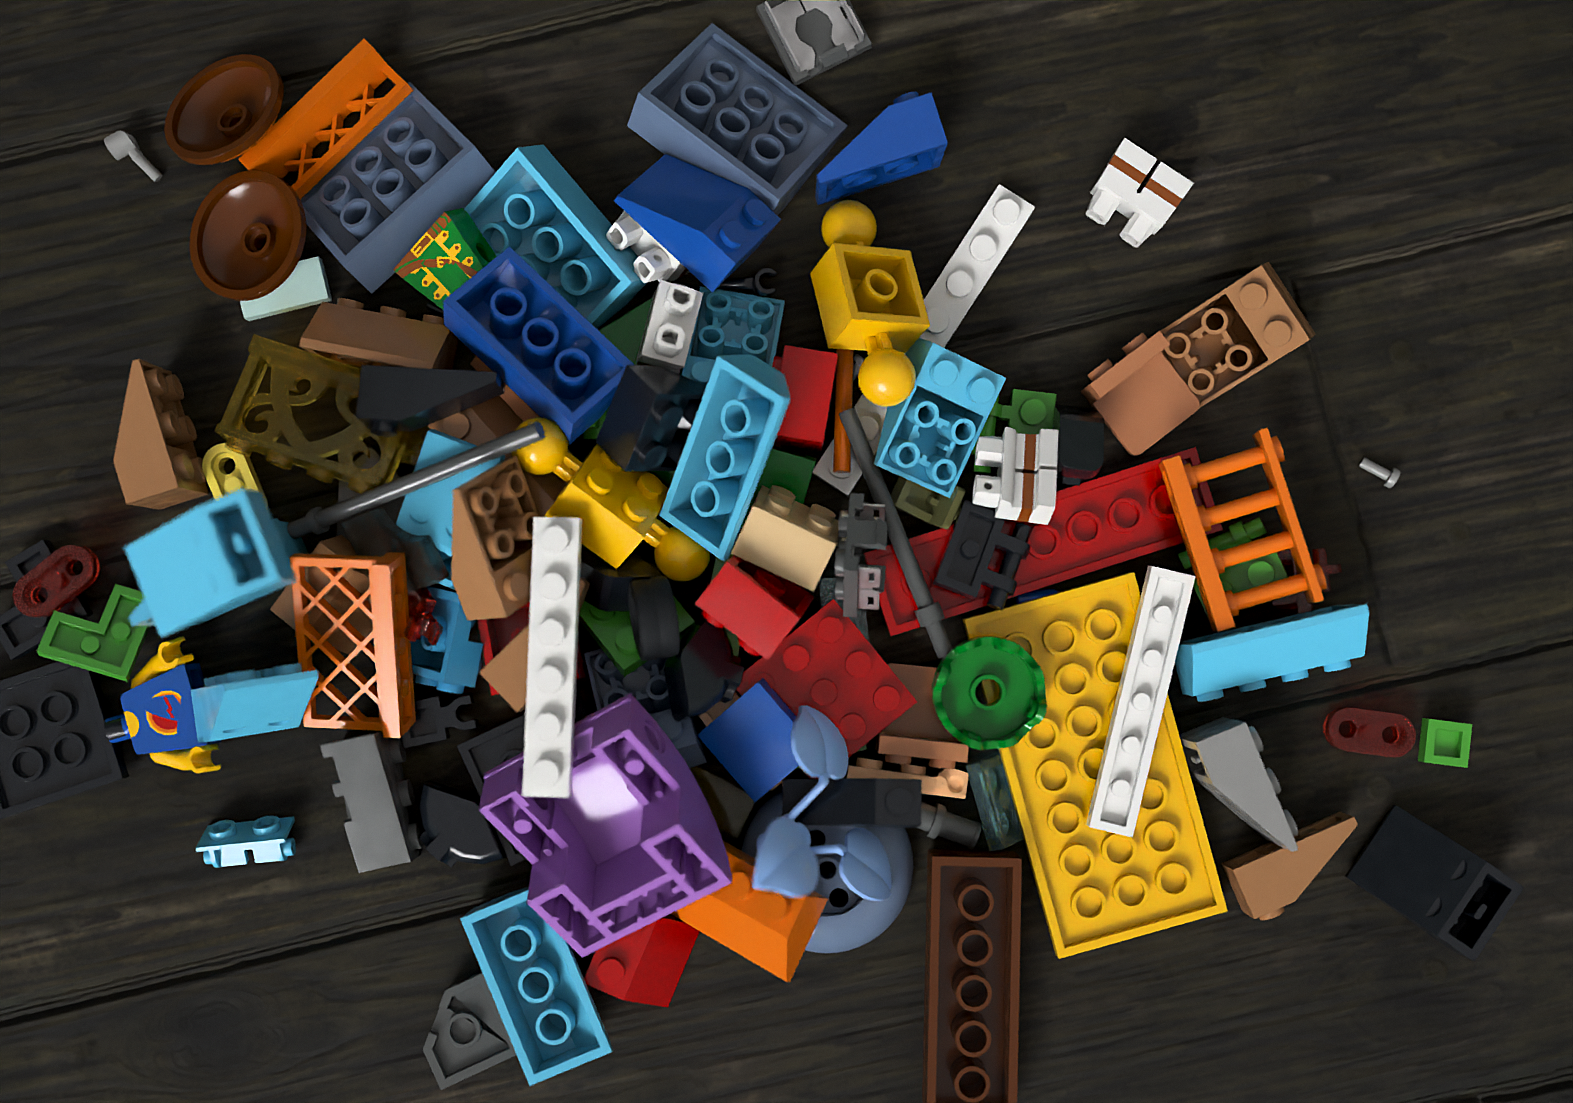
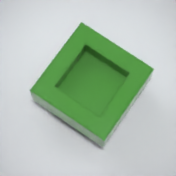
M1422 718L1418 761L1468 768L1472 724Z

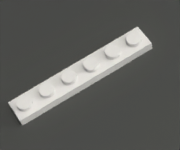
M534 517L522 796L564 798L572 796L582 519Z
M1148 566L1086 821V825L1090 828L1133 838L1195 576L1155 566Z

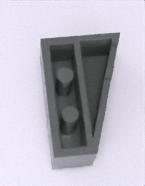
M378 731L320 745L323 758L333 757L340 780L333 781L332 787L335 797L344 796L348 819L344 820L343 823L358 873L408 863L419 857V849L424 846L419 837L423 833L420 824L413 822L410 806L415 804V794L411 781L404 778L402 762L406 761V750L403 746L402 738L383 737V731Z

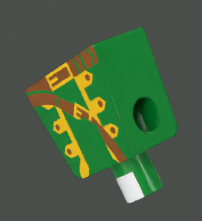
M464 208L443 212L393 270L443 310V300L497 256Z

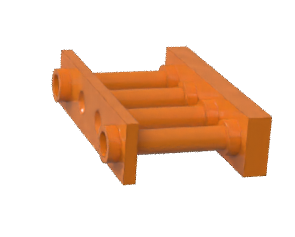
M1268 428L1259 430L1252 435L1256 445L1254 448L1193 467L1190 463L1183 465L1180 455L1163 460L1159 464L1213 632L1236 627L1233 617L1239 615V610L1304 591L1307 603H1316L1324 600L1321 590L1327 589L1326 579L1321 566L1318 563L1312 564L1279 464L1285 461L1281 443L1277 436H1270ZM1262 464L1270 489L1207 509L1203 505L1196 506L1191 490L1197 488V483ZM1276 506L1284 532L1221 551L1217 547L1210 549L1205 532L1211 531L1212 525ZM1290 549L1298 574L1237 593H1232L1231 590L1224 592L1219 574L1225 573V568Z

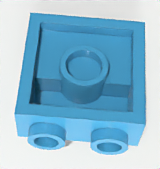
M417 584L409 622L413 674L416 675L415 682L435 686L437 690L463 694L465 686L475 688L476 678L483 662V643L469 640L470 630L475 620L467 621L456 592Z

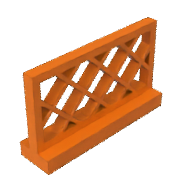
M387 552L383 556L294 553L289 557L297 579V582L292 583L298 663H301L302 672L317 670L313 666L312 654L319 648L338 666L327 678L318 671L316 682L318 687L316 689L314 687L304 712V727L383 731V737L401 738L416 722L405 553ZM305 566L318 567L331 580L320 593L306 581ZM334 567L343 569L338 572ZM351 568L369 569L370 588L363 595L343 577ZM335 585L354 602L343 616L323 598ZM370 595H371V603L367 600V598H368ZM315 605L335 623L323 636L309 624L308 613ZM358 607L373 622V631L366 638L347 621ZM338 628L358 646L347 658L327 641ZM373 638H374V646L370 643V641H371ZM361 650L376 664V674L370 680L350 663ZM341 670L361 688L350 700L330 682ZM376 680H377V688L373 685V683H374ZM322 690L341 707L335 715L317 714L315 697ZM365 692L378 704L379 717H366L353 703ZM344 712H346L349 716H341V715H342Z

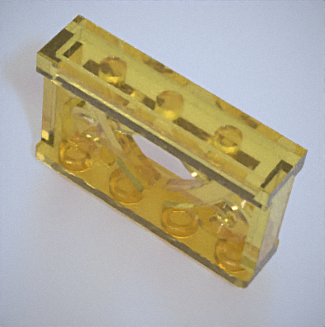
M254 334L248 347L250 355L221 423H218L215 432L227 441L225 447L248 457L251 456L252 451L267 455L265 459L267 462L286 470H291L293 464L308 469L306 472L308 476L331 484L333 478L348 482L347 488L359 494L391 482L411 432L398 431L397 436L388 437L387 440L386 437L371 434L370 429H367L350 412L349 402L353 398L358 397L361 369ZM267 367H271V394H256ZM301 379L310 381L311 387L307 393L296 396L289 395V391L300 392L297 389V383ZM329 387L336 388L338 410L351 426L332 436L308 442L296 423L291 406L311 404L321 398ZM272 404L274 411H263L254 419L257 422L267 420L268 429L263 433L257 434L249 432L245 425L248 412L258 405ZM284 434L292 447L275 441ZM370 436L378 442L381 449V457L375 466L368 469H360L354 466L352 459L358 452L365 453L370 459L369 448L362 441ZM338 453L339 463L324 457Z

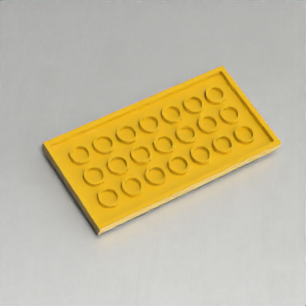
M1128 572L1004 607L1003 611L993 610L963 619L968 639L978 636H995L1010 640L1024 648L1039 664L1044 674L1047 709L1043 720L1031 728L1014 746L999 748V753L1054 951L1058 959L1228 911L1168 693L1133 838L1090 828L1086 825L1141 597L1134 572ZM985 679L980 684L985 702L990 704L998 698L1000 690L995 680Z

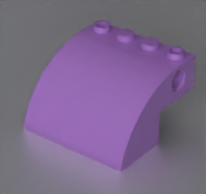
M631 693L575 723L571 797L522 796L524 752L484 773L483 778L485 780L479 811L532 864L527 904L581 957L732 883V872L720 831L695 777L666 733Z

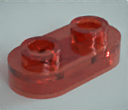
M67 545L57 549L18 580L13 590V600L17 609L29 617H48L53 614L54 610L59 611L96 581L100 571V564L96 554L84 546ZM80 560L83 564V570L77 576L73 572V564ZM43 587L48 592L47 600L44 603L38 599V592Z
M1339 707L1327 715L1323 724L1324 736L1328 743L1336 749L1348 752L1394 758L1401 757L1413 748L1416 740L1415 728L1411 721L1405 716L1395 713ZM1343 721H1348L1350 724V732L1346 736H1342L1339 732V726ZM1389 726L1393 730V737L1389 742H1385L1382 732Z

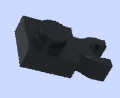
M473 694L459 697L448 706H444L442 695L415 701L416 722L402 736L404 748L449 739L448 727H455L460 730L479 727L478 718L465 721L459 716V709L462 705L474 703Z

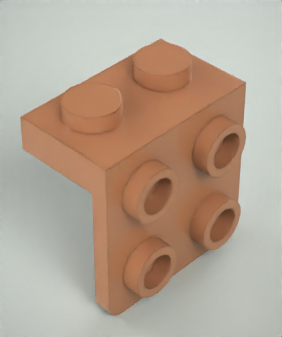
M1158 331L1149 339L1144 333H1141L1122 348L1127 355L1115 365L1107 359L1087 375L1092 383L1081 390L1084 397L1101 414L1105 424L1132 456L1142 454L1194 414L1200 407L1197 397L1162 354V351L1171 344L1161 331Z
M897 663L887 664L917 700V703L876 736V751L880 754H885L886 762L897 764H911L912 757L929 759V766L944 769H955L956 762L967 763L969 746L963 744L949 733L935 712L932 701V682L937 668Z

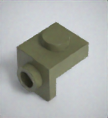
M899 476L891 493V498L896 509L928 525L949 529L952 522L958 516L965 490L955 486L951 497L948 498Z

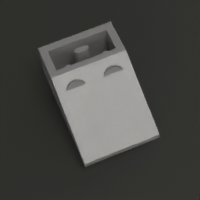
M1221 717L1179 735L1188 769L1193 779L1267 841L1291 852L1299 850L1293 837L1298 835L1296 823L1289 811L1282 810L1276 796V794L1281 792L1279 782L1270 768L1265 769L1259 755V752L1263 751V745L1253 726L1248 727L1246 722Z

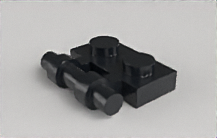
M965 500L959 510L932 584L973 600L977 598L982 584L991 589L986 605L1003 611L1008 596H1013L1017 582L1014 579L1021 559H1027L1031 547L1028 544L1032 528L1026 524L1016 523L1012 536L1004 534L1001 530L1005 519L995 518V511ZM995 548L1005 553L998 573L987 569Z

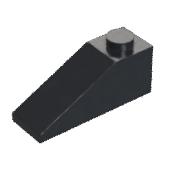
M362 365L356 418L367 429H370V433L373 435L395 437L398 431H415L505 393V383L497 372Z
M783 779L782 816L788 814L817 784L818 779ZM829 779L828 785L794 821L808 826L917 828L921 826L922 779Z

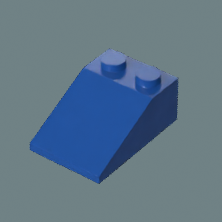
M909 92L894 99V104L889 105L817 174L815 198L817 205L940 167L948 142L932 93L919 96L918 92Z
M667 154L662 156L618 194L614 200L712 293L761 245L781 220L750 189Z

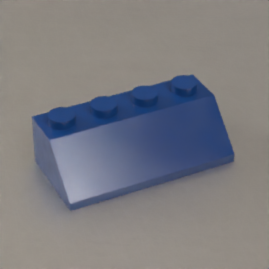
M510 246L443 300L444 325L493 372H497L502 381L535 413L542 418L553 421L565 434L569 445L601 418L611 405L626 365H634Z

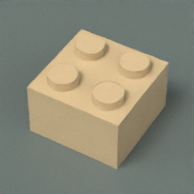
M762 485L731 554L814 592L837 544L839 521L835 519V513L821 505L812 504L810 508L795 501L796 496L785 488L772 485L771 489Z

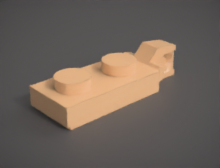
M858 757L856 766L848 765L847 773L844 776V779H922L921 794L961 799L966 798L968 773L957 769L943 768L937 774L927 776L925 775L926 767L900 764L898 772L882 769L883 761Z

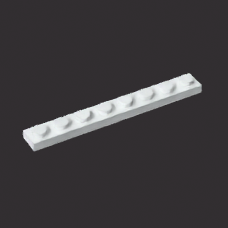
M998 185L925 297L924 304L930 326L919 338L945 348L1034 211L1035 207L1002 185ZM862 394L854 407L875 455L887 407L870 402ZM833 439L813 469L812 474L848 497L863 473L852 446L850 473H833Z

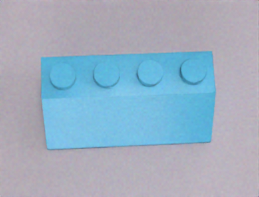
M753 354L717 356L659 515L722 561L728 560L791 399L785 375Z
M1367 604L1334 605L1180 641L1175 666L1182 694L1196 696L1198 702L1224 697L1222 689L1239 686L1240 692L1266 687L1265 679L1281 676L1282 682L1309 677L1307 669L1323 666L1325 672L1351 667L1350 659L1365 656L1369 620Z
M529 887L474 907L461 917L460 920L529 1086L611 1053L613 1047L570 945L527 904Z

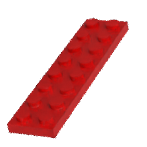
M1196 447L1081 483L1080 486L1075 485L1056 491V506L1048 525L1005 519L1001 532L1012 536L1016 523L1026 524L1032 528L1028 544L1031 547L1027 559H1021L1014 579L1017 582L1013 596H1008L1007 599L1183 543L1159 464L1163 460L1180 455L1183 465L1190 463L1192 467L1199 465L1201 462ZM1207 481L1197 483V488L1191 490L1196 506L1203 505L1205 509L1215 506ZM1221 523L1212 525L1211 531H1207L1205 534L1208 535L1223 530ZM954 524L949 529L941 528L909 539L934 603L939 601L945 616L944 619L987 606L986 604L991 593L989 587L981 584L977 598L973 600L932 584ZM892 544L886 546V549H875L864 553L867 565L886 566L884 592L879 594V604L889 635L894 636L919 628L920 625L914 612L918 608ZM995 548L987 569L998 573L1005 553Z

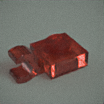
M407 577L409 621L404 630V635L412 642L420 639L421 635H423L431 645H436L443 631L442 625L431 614L436 601L422 579Z

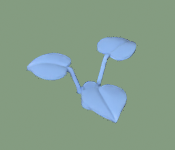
M801 705L798 707V715L791 730L792 752L800 767L810 776L818 777V782L788 814L774 819L766 827L765 832L758 836L756 843L758 854L755 864L753 888L771 890L790 897L806 896L813 892L818 882L819 868L815 855L837 853L842 856L839 863L840 876L854 893L868 900H885L891 895V870L887 853L881 841L874 833L862 827L853 828L845 834L844 845L830 844L810 847L811 836L808 829L802 823L794 821L828 785L829 777L839 780L846 775L849 761L846 743L835 724L820 711L807 705Z

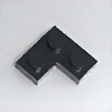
M42 539L5 562L27 599L0 615V642L11 660L20 659L39 647L54 610L81 619H87L94 614L50 540Z

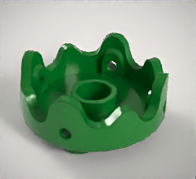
M978 636L956 645L942 658L932 682V701L936 715L943 726L963 744L978 750L1007 748L1017 744L1031 728L1043 720L1047 709L1045 678L1039 664L1020 645L995 636ZM985 679L995 680L1000 690L998 698L990 704L980 703L975 695L977 685Z

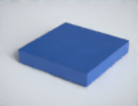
M764 678L759 680L697 735L754 802L758 801L799 766L791 746V730L796 715Z

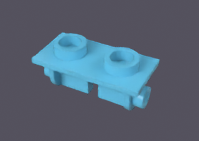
M269 815L258 818L255 821L236 823L232 820L218 821L207 826L196 846V852L203 851L205 864H212L215 868L247 864L249 861L248 849L253 850L255 863L286 861L288 856H293L296 853L295 839L287 838L295 818H278L277 816Z

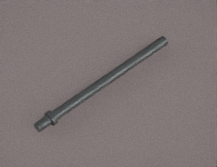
M535 422L327 508L315 507L310 509L305 517L288 523V533L293 539H298L310 533L319 535L327 532L332 524L545 439L544 428L539 422Z

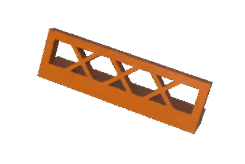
M362 39L272 126L260 142L245 152L238 160L249 171L259 170L268 172L280 179H283L289 172L299 171L298 179L291 187L301 199L389 115L413 89L384 61L373 46L365 39ZM389 78L396 85L383 98H374V90L385 79ZM361 111L360 120L352 128H343L344 119L351 112ZM330 141L329 150L321 158H312L313 149L320 142Z

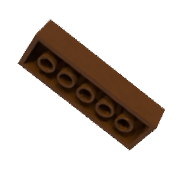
M927 850L922 1103H1017L1022 858L1015 851Z

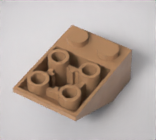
M1267 262L1162 329L1161 333L1171 344L1162 351V354L1197 397L1200 407L1304 344L1316 334L1271 264Z
M141 359L132 361L113 462L126 504L160 510L207 495L209 492L205 483L207 480L202 469L203 459L197 457L193 441L197 439L196 430L190 417L185 416L180 400L184 399V391L180 380L171 371Z
M517 455L510 456L453 490L451 580L467 621L508 617L530 601L534 517H539Z

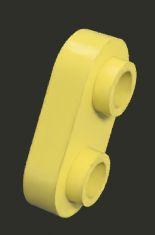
M221 443L211 447L206 452L202 461V469L214 499L245 488L262 492L268 507L266 496L251 460L243 449L231 444ZM233 459L235 470L231 474H226L224 464L227 460Z

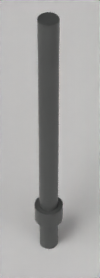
M855 407L839 413V417L874 503L885 505L884 521L888 523L887 534L918 608L914 612L921 628H926L938 659L943 658L953 648L942 623V619L945 618L939 601L935 603L933 601L880 468L874 465L875 456Z

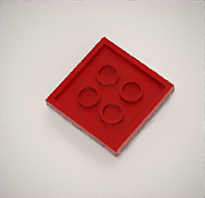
M834 599L788 635L768 660L761 657L745 670L742 675L741 684L736 689L742 696L759 680L764 678L796 717L798 715V707L801 705H807L820 711L835 724L842 734L847 746L848 758L917 703V700L851 619L843 617V610ZM800 767L808 779H818V777L810 776Z

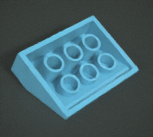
M544 144L517 147L465 207V211L478 227L496 256L500 255L510 246L596 329L600 328L627 305L647 284L643 283L634 272L633 263L638 258L636 253L630 246L624 250L614 248L606 238V234L612 224Z

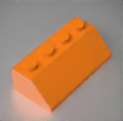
M723 841L732 872V883L670 914L782 980L790 982L828 898L815 891L803 897H790L771 890L753 888L756 859Z

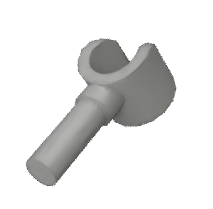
M116 131L104 138L106 147L116 160L130 155L132 160L154 182L162 178L163 175L143 156L136 139L132 135L123 131Z

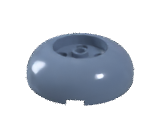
M782 789L759 808L746 830L741 851L755 859L758 854L756 846L758 836L765 832L770 822L782 816ZM804 825L809 832L812 830L823 832L825 835V843L823 845H844L845 834L853 828H859L850 826ZM862 827L878 837L888 856L892 888L890 890V897L882 901L862 898L845 884L839 872L841 855L837 853L815 855L818 868L823 862L830 861L834 863L836 869L834 873L829 872L827 876H823L819 872L818 882L813 891L828 898V901L805 951L839 953L861 947L880 936L896 920L907 901L913 880V852L906 828ZM836 888L844 889L848 893L846 904L839 907L831 904L829 895L832 890Z

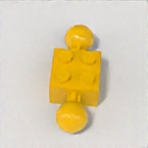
M844 200L831 206L823 217L821 232L823 240L829 249L810 273L828 348L867 351L868 356L862 362L858 373L859 387L863 395L870 402L879 406H894L910 396L916 382L915 368L911 360L903 353H906L930 326L910 250L870 247L877 231V224L873 213L861 202Z
M535 417L528 419L515 429L518 430L535 422H539L543 426L545 439L515 450L511 454L512 456L517 455L522 470L535 475L553 472L567 482L544 516L582 519L581 544L617 569L638 544L644 540L654 548L655 563L660 572L667 578L680 582L690 581L705 571L710 561V552L675 526L669 528L656 518L669 490L657 476L647 471L625 472L598 444L593 447L581 462L568 452V441L562 430L547 418Z

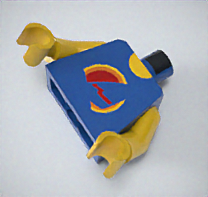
M184 636L162 642L159 645L158 653L132 679L131 689L121 694L120 701L124 713L105 719L104 729L106 736L113 744L131 739L134 751L137 754L149 753L151 759L158 764L183 771L192 770L195 773L220 770L221 765L213 764L211 752L212 750L219 749L217 743H220L221 740L198 743L191 690L205 687L200 663L184 664L194 659L193 654L184 656L180 650L181 642L185 641Z

